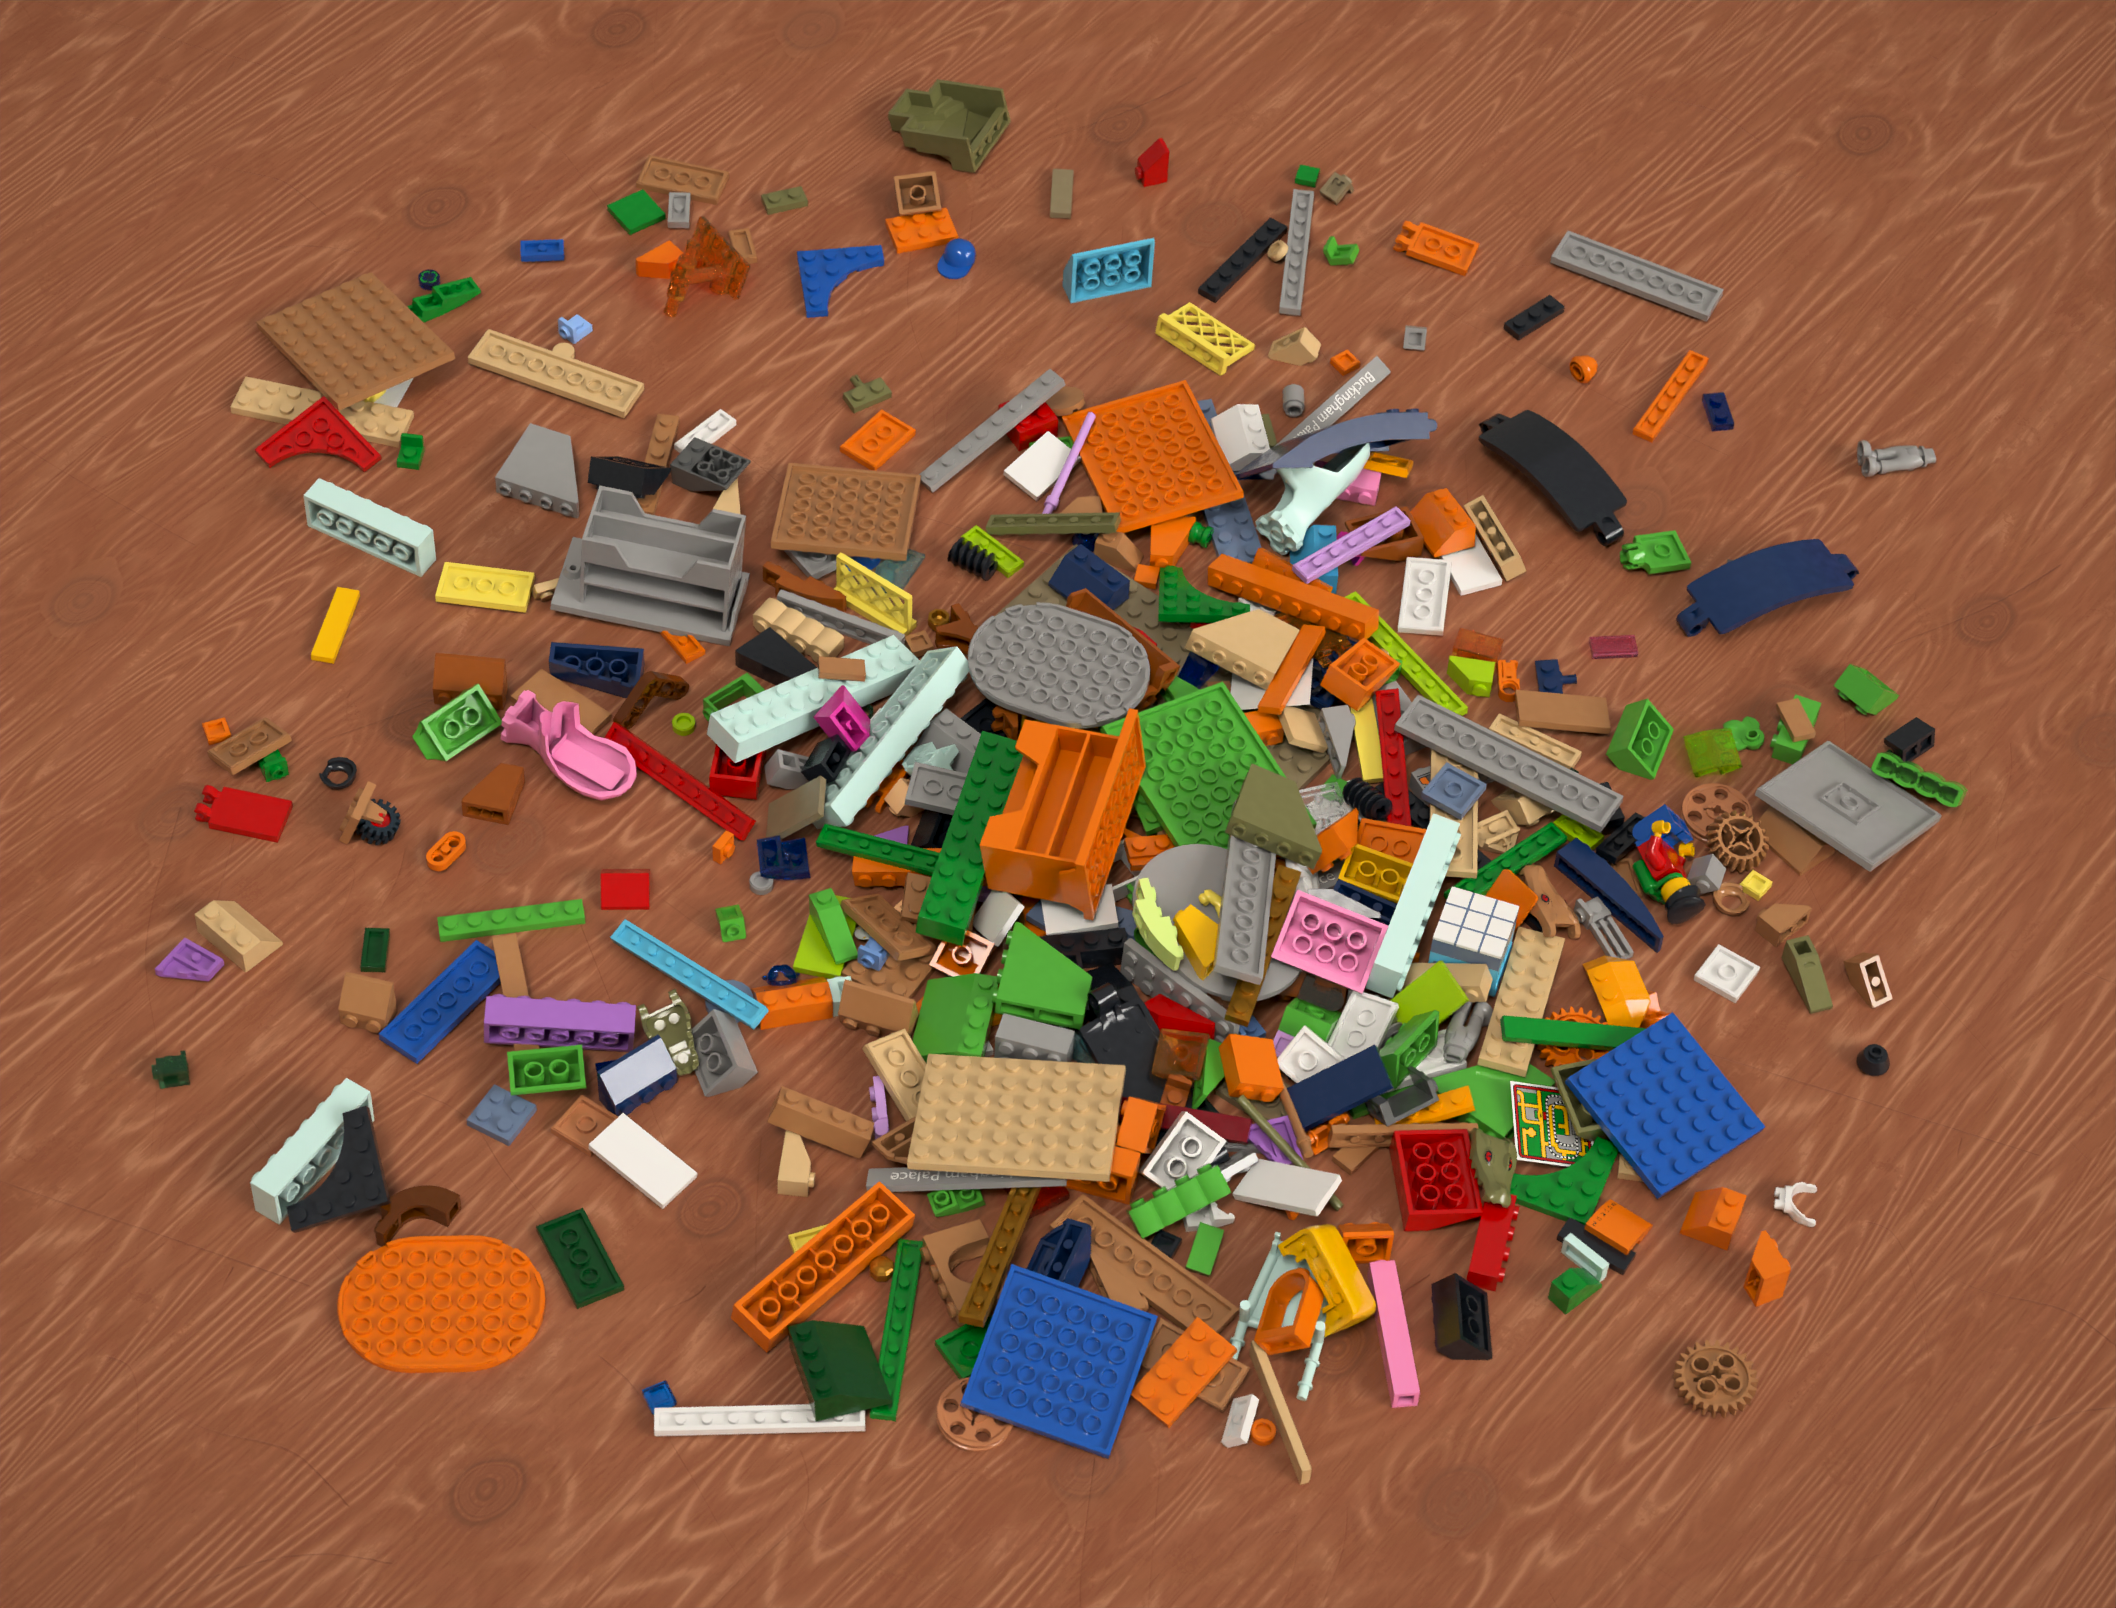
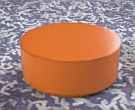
M1257 1419L1252 1423L1250 1439L1255 1444L1267 1446L1274 1441L1276 1427L1273 1422L1268 1419Z

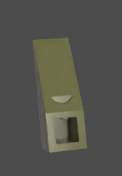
M1809 935L1786 940L1781 958L1809 1013L1832 1009L1833 1004L1821 962Z

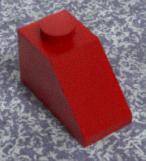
M1163 138L1157 139L1138 157L1135 175L1138 180L1140 179L1143 187L1167 182L1170 151Z

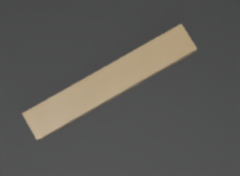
M1252 1340L1249 1355L1300 1485L1309 1483L1312 1468L1267 1353Z

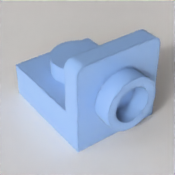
M578 314L568 321L563 317L558 319V332L560 336L573 344L593 331L592 324Z

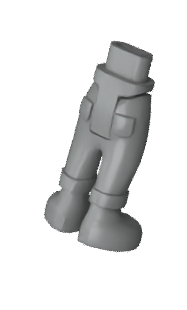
M1866 440L1859 441L1857 445V460L1859 466H1862L1861 472L1865 477H1872L1876 473L1885 474L1886 472L1911 471L1918 467H1926L1930 463H1936L1933 448L1925 449L1924 446L1902 445L1872 451L1871 445Z
M1473 1002L1465 1003L1451 1015L1452 1019L1447 1027L1444 1038L1443 1050L1446 1060L1461 1063L1474 1048L1480 1036L1481 1027L1489 1025L1493 1013L1492 1007L1487 1002L1475 1003L1473 1013L1466 1027H1464V1023L1471 1011Z

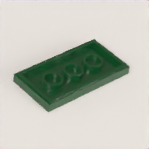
M583 1208L536 1226V1231L577 1309L624 1291V1284Z

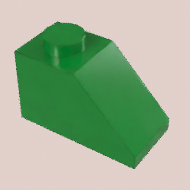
M1569 1268L1551 1282L1548 1299L1566 1315L1599 1290L1602 1284L1585 1268Z

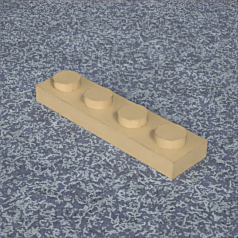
M1500 713L1489 727V730L1570 770H1573L1581 758V751L1530 727L1518 726L1517 721Z

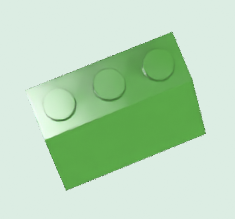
M1648 698L1625 706L1606 755L1619 770L1652 780L1656 776L1674 729Z
M1433 1010L1413 1016L1408 1023L1402 1024L1399 1032L1393 1038L1390 1037L1385 1046L1379 1051L1394 1089L1409 1076L1408 1067L1413 1066L1416 1068L1437 1046L1438 1011Z
M582 1045L507 1052L511 1095L586 1088Z

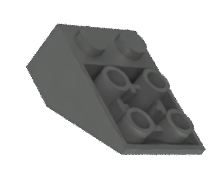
M694 437L670 464L672 484L689 491L727 490L751 461Z

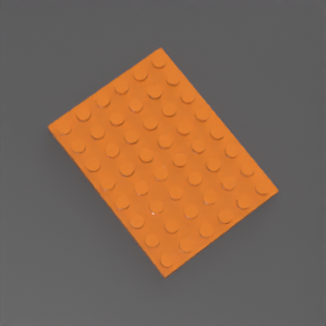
M1186 380L1062 416V423L1074 444L1088 412L1096 415L1079 452V456L1097 495L1100 496L1105 512H1120L1121 522L1117 529L1118 532H1130L1244 498L1243 490Z

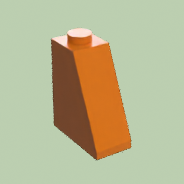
M1180 516L1150 525L1149 566L1165 568L1166 566H1175L1190 543L1188 538L1192 526L1196 522V517Z

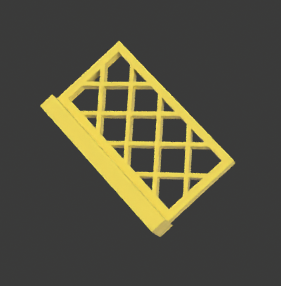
M1190 302L1170 315L1163 313L1158 317L1155 331L1157 335L1220 376L1226 373L1229 365L1255 348V344ZM1190 311L1196 316L1185 315V313ZM1187 322H1196L1197 325H1187ZM1201 323H1208L1212 326H1202ZM1203 332L1214 333V336L1203 335ZM1218 334H1225L1228 337H1219ZM1219 343L1230 344V347L1220 346ZM1234 344L1242 345L1244 348L1235 347Z
M840 552L836 556V587L834 590H838L846 596L847 607L871 622L891 630H896L905 634V636L909 635L917 627V621L912 618V595Z

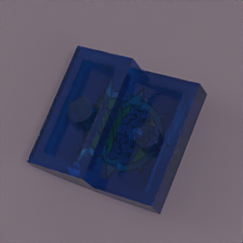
M780 835L757 839L761 877L778 880L811 878L805 838L784 842L781 841Z

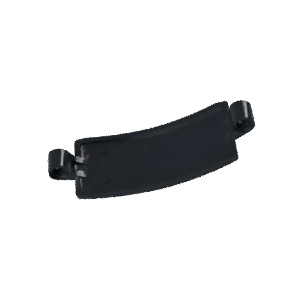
M1525 410L1512 418L1497 413L1479 423L1483 433L1479 436V442L1526 475L1552 502L1575 531L1580 532L1593 525L1596 538L1603 546H1608L1624 536L1623 528L1615 517L1614 512L1626 506L1627 499L1600 464L1565 431L1530 410Z
M1109 982L1088 992V1000L1097 1019L1082 1026L1079 1034L1095 1064L1126 1066L1122 1097H1138L1160 1103L1169 1074L1183 1075L1187 1079L1192 1080L1171 1050L1140 997H1135L1120 1005L1117 992ZM1194 1081L1186 1101V1108H1192ZM1207 1098L1197 1108V1110L1219 1113ZM1160 1130L1156 1146L1167 1131ZM1224 1145L1211 1162V1166H1219L1231 1159Z

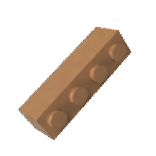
M783 1086L772 1103L767 1120L770 1124L860 1159L870 1142L874 1122Z

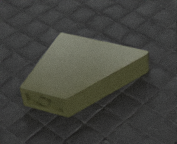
M1251 764L1225 833L1314 869L1322 853V848L1296 782Z

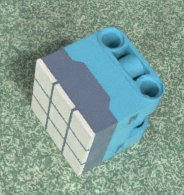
M1452 886L1433 936L1428 963L1443 961L1444 963L1487 964L1493 979L1488 996L1495 997L1512 950V940L1519 906Z

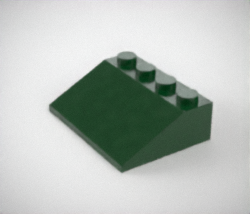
M816 1320L788 1326L789 1347L816 1422L892 1403L864 1326Z

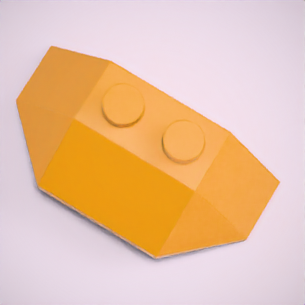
M1602 956L1582 964L1608 1025L1640 1028L1650 1006L1651 999L1635 962L1627 959Z

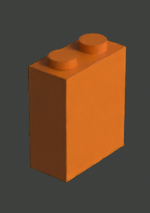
M1229 1033L1219 1046L1229 1096L1239 1098L1244 1095L1247 1099L1273 1102L1284 1089L1273 1039Z

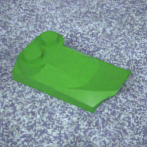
M475 684L421 720L412 737L427 760L447 761L500 726L502 720L480 685Z

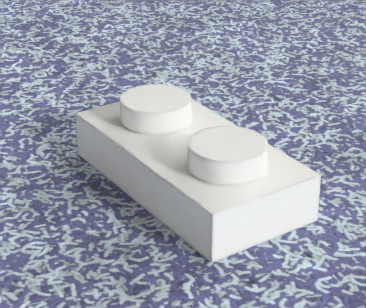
M1253 1394L1233 1399L1221 1441L1227 1448L1246 1444L1259 1402V1399Z

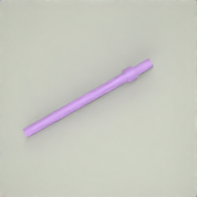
M1088 412L1052 493L1045 500V508L1042 514H1052L1053 510H1056L1060 502L1059 496L1096 417L1094 413Z

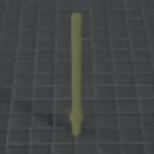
M1244 1095L1237 1099L1236 1102L1295 1166L1311 1169ZM1333 1193L1328 1203L1336 1211H1339L1344 1204Z

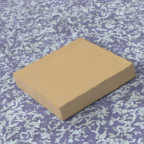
M1285 706L1278 717L1288 743L1324 753L1328 746L1315 713L1292 706Z

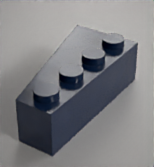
M551 642L548 661L550 674L557 679L623 698L628 697L642 677L645 666L644 649L558 642Z

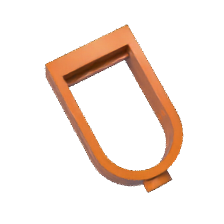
M1297 1268L1287 1271L1273 1283L1268 1292L1254 1338V1342L1268 1355L1310 1347L1324 1294L1307 1269ZM1303 1290L1293 1325L1281 1327L1290 1300Z

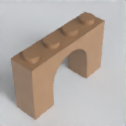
M980 1219L923 1236V1247L920 1248L922 1260L924 1263L928 1262L930 1276L933 1281L937 1280L939 1295L942 1300L946 1299L948 1314L950 1318H955L958 1327L965 1325L964 1323H959L958 1315L972 1283L957 1279L951 1271L961 1262L984 1255L989 1243V1236ZM1007 1274L1005 1275L1002 1281L998 1294L989 1313L990 1317L993 1316L1005 1280L1007 1278Z

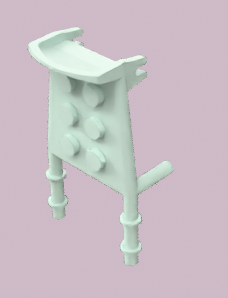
M1275 1232L1272 1247L1248 1300H1243L1240 1303L1239 1321L1234 1337L1230 1338V1343L1237 1349L1236 1354L1232 1357L1236 1360L1238 1359L1241 1346L1245 1345L1244 1336L1247 1326L1258 1328L1268 1292L1281 1275L1293 1269L1305 1268L1317 1282L1306 1259L1297 1263L1294 1255L1282 1256L1277 1246L1283 1242L1279 1232ZM1303 1290L1290 1300L1281 1327L1293 1325ZM1325 1296L1321 1309L1329 1304ZM1321 1309L1311 1340V1350L1308 1358H1305L1304 1361L1306 1367L1303 1377L1297 1384L1299 1390L1296 1398L1301 1401H1306L1309 1390L1313 1389L1312 1379L1316 1367L1320 1365L1318 1359L1324 1342V1322L1326 1320V1313L1323 1314Z

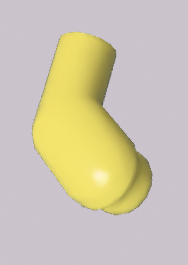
M1210 889L1204 890V893H1201L1198 897L1201 904L1207 906L1211 903L1219 917L1221 896Z

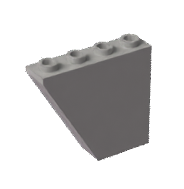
M530 423L495 476L496 492L578 519L579 501L571 437Z

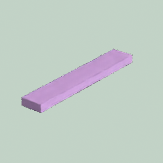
M1396 506L1295 563L1292 566V571L1304 583L1308 584L1410 526L1411 520Z

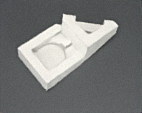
M1212 1202L1210 1205L1183 1217L1186 1232L1197 1231L1200 1222L1214 1227H1221L1233 1223L1235 1217L1232 1213L1226 1214L1217 1208V1203Z

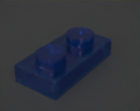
M1724 392L1703 394L1702 402L1711 430H1733L1735 423Z

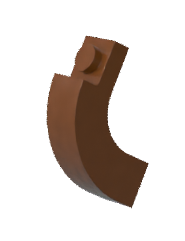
M430 1185L415 1186L394 1194L390 1197V1204L380 1207L382 1219L377 1222L374 1228L376 1243L381 1247L385 1246L387 1242L394 1238L403 1225L415 1219H430L448 1227L461 1210L460 1195L446 1188Z

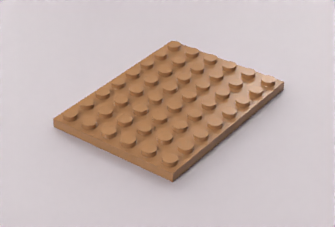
M372 272L363 274L349 282H344L340 286L326 290L317 296L305 299L301 303L287 307L278 313L257 321L258 329L339 411L455 359L454 351Z

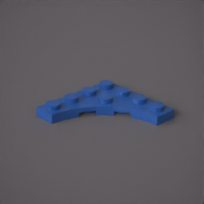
M882 245L797 251L806 318L828 316V303L834 287H838L847 279L848 274L855 270L860 272L869 268L884 266Z

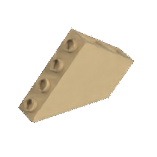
M1257 609L1193 629L1185 648L1267 690L1300 630Z

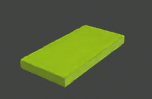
M835 895L839 904H841L842 900L851 899ZM843 911L853 938L857 923ZM809 914L794 961L793 972L828 979L841 976L846 962L835 964Z

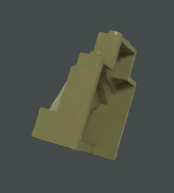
M939 79L936 80L928 92L906 89L888 113V120L892 130L901 132L905 147L916 148L917 152L940 155L951 162L953 170L972 173L976 172L1011 122L1002 88Z

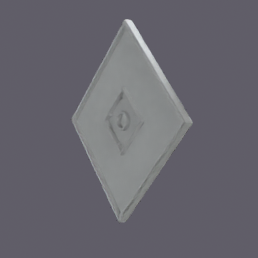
M1830 741L1825 742L1757 788L1755 796L1869 872L1938 823L1942 816L1888 779L1875 774L1871 768Z

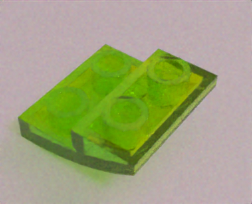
M1731 728L1706 730L1683 737L1696 778L1717 770L1722 775L1743 767Z

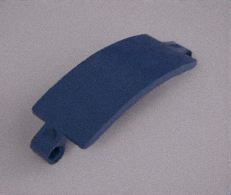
M1819 539L1793 541L1767 547L1728 562L1688 584L1687 591L1695 603L1680 612L1676 621L1688 637L1700 633L1709 622L1722 635L1785 605L1819 595L1850 590L1854 586L1852 579L1859 574V571L1846 554H1831Z

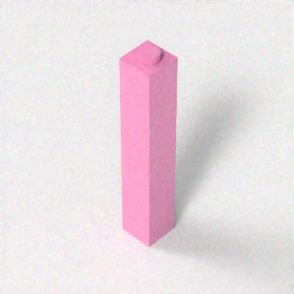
M1395 1260L1370 1262L1367 1277L1370 1292L1376 1302V1312L1374 1315L1392 1408L1417 1406L1420 1389Z

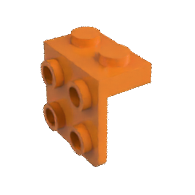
M1504 869L1486 894L1487 897L1519 906L1514 934L1538 901V896L1509 869Z

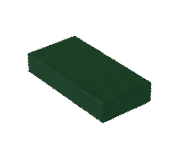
M365 928L360 965L361 972H386L390 939L389 928Z

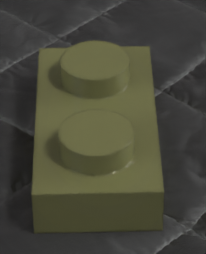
M802 186L761 195V201L767 215L808 206V199Z

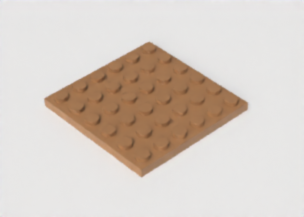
M788 463L771 538V548L802 551L805 553H824L827 555H838L841 552L849 557L857 556L871 559L906 561L921 475Z

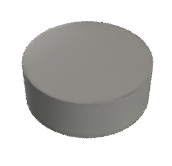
M765 871L753 873L749 880L750 890L757 895L770 893L773 889L772 875Z

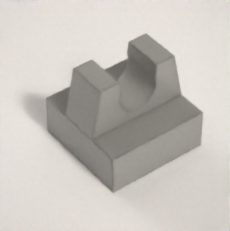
M1405 325L1403 348L1425 350L1427 327Z

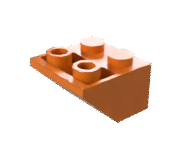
M1766 1230L1760 1233L1744 1283V1289L1755 1307L1781 1298L1791 1271L1788 1260L1782 1257L1776 1241L1770 1238Z

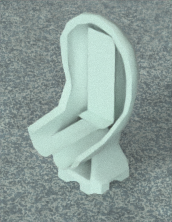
M1369 443L1344 449L1326 463L1323 468L1313 465V468L1276 469L1285 485L1282 498L1274 510L1260 516L1255 521L1256 529L1261 535H1265L1269 539L1270 547L1274 552L1285 555L1290 550L1293 552L1297 551L1303 545L1307 528L1347 489L1362 471L1370 457Z

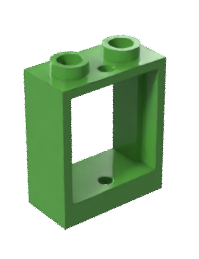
M746 673L704 698L703 715L709 722L710 714L721 710L743 695L749 698L765 691V689Z

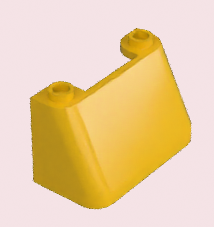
M1331 1224L1310 1226L1298 1231L1277 1245L1283 1257L1294 1255L1297 1263L1306 1259L1329 1304L1321 1309L1323 1314L1326 1313V1320L1324 1322L1325 1337L1363 1322L1375 1314L1376 1302L1335 1226Z

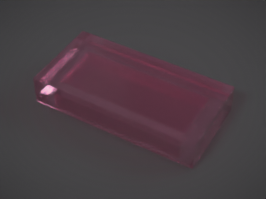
M1635 635L1589 638L1592 659L1632 658L1638 656Z

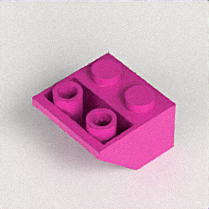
M844 685L840 686L814 716V719L828 737L838 734L851 751H857L870 736V718Z

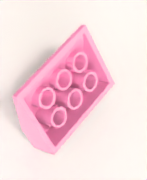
M1297 890L1271 958L1362 994L1388 925Z

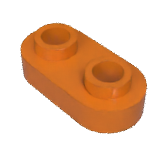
M456 831L446 833L427 852V866L433 871L447 869L465 851L466 840L464 835Z

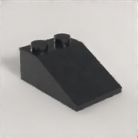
M1112 963L1086 971L1092 976L1091 991L1109 982L1117 992L1120 1005L1135 997H1139L1133 984ZM1089 1003L1090 1011L1086 1016L1089 1022L1097 1019Z

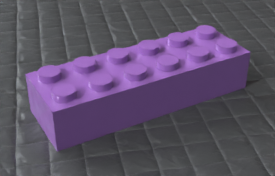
M502 994L486 996L484 1043L539 1045L541 1047L582 1045V1049L630 1052L633 1050L636 1005H631L627 1002L606 1004L604 1001L599 1000L592 1002H581L578 999L559 1001L551 997L531 999L528 996H518L517 998H512Z

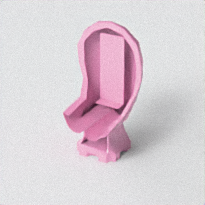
M524 690L516 704L508 708L502 719L501 726L504 727V730L501 733V740L506 743L530 745L540 754L554 775L568 787L583 796L601 801L619 797L632 787L637 777L635 760L626 747L609 739L594 736L580 724L579 704L562 701L554 706L553 712H550L536 700V694L529 690Z

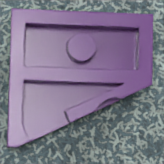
M184 938L155 968V973L160 977L210 981L224 966V961L219 956Z
M1288 1115L1267 1120L1302 1158ZM1256 1123L1252 1124L1249 1141L1269 1161L1295 1166Z

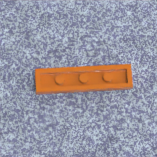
M1258 548L1252 562L1253 565L1303 582L1292 571L1293 564L1264 548ZM1318 578L1308 583L1311 586L1331 592L1333 589L1332 586Z

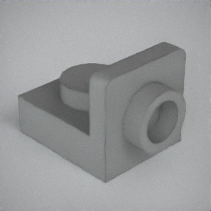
M1595 897L1587 902H1584L1581 898L1576 900L1574 912L1578 917L1579 923H1582L1587 930L1590 927V923L1595 922V924H1598L1599 920L1603 919L1606 921L1611 916V912L1599 897Z

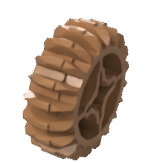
M1734 810L1730 814L1725 812L1722 816H1717L1708 827L1709 831L1705 837L1708 839L1706 847L1711 848L1708 851V855L1714 854L1724 867H1729L1730 872L1737 869L1739 874L1744 870L1749 872L1754 867H1758L1761 861L1766 858V852L1769 850V845H1767L1769 837L1764 836L1766 829H1760L1761 821L1754 822V815H1750L1748 818L1745 811L1738 815L1736 810ZM1721 834L1723 835V840H1724L1725 843H1726V847H1725V845L1723 844ZM1742 838V840H1741L1740 842L1735 843L1734 845H1732L1734 842L1739 841V840Z

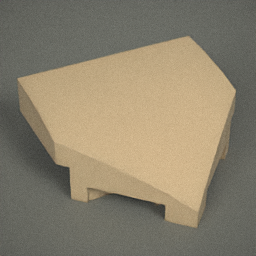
M1508 810L1478 822V849L1503 854L1515 846L1520 827H1517Z

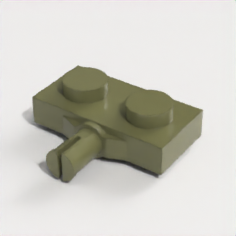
M853 375L850 378L855 388L843 393V400L853 413H857L892 397L891 390L881 377L868 383H863L858 375H855V377Z

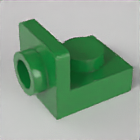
M402 433L397 467L419 470L425 452L423 436Z
M278 749L257 761L266 782L289 775L287 760L281 756Z

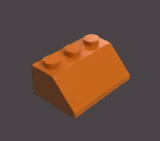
M1447 488L1426 493L1410 511L1424 537L1423 544L1434 558L1475 547L1476 525Z
M824 977L751 988L753 999L765 1005L769 1010L759 1023L760 1030L833 1018V1000L829 983Z

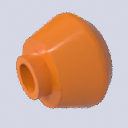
M1582 355L1573 357L1569 367L1574 379L1586 384L1596 374L1598 365L1593 357Z

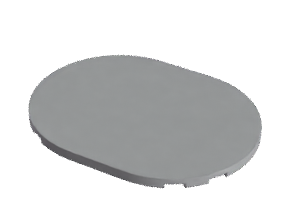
M1036 602V605L1023 606L1019 604L1006 608L1004 612L995 617L991 616L977 629L968 649V667L971 678L986 698L1008 710L1050 724L1070 728L1099 727L1121 719L1127 715L1129 708L1134 709L1141 702L1150 681L1148 655L1143 645L1132 636L1131 632L1111 621L1058 604Z
M1189 844L1174 847L1158 854L1144 866L1138 875L1132 894V906L1134 907L1135 900H1138L1136 896L1138 880L1148 878L1151 887H1154L1156 891V906L1161 908L1162 917L1170 916L1172 926L1175 923L1173 918L1176 913L1181 909L1184 911L1190 904L1218 924L1219 917L1214 906L1211 903L1204 906L1198 897L1207 889L1214 891L1222 897L1227 849L1206 844ZM1183 952V960H1180L1179 968L1176 972L1205 994L1210 993L1221 997L1222 1000L1230 1001L1238 979L1212 971L1204 980H1201ZM1272 958L1257 1001L1270 998L1284 991L1297 979L1302 970Z

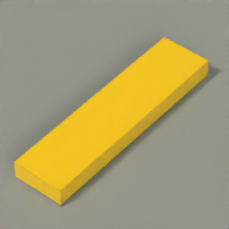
M337 587L311 652V660L334 664L360 597L359 590Z

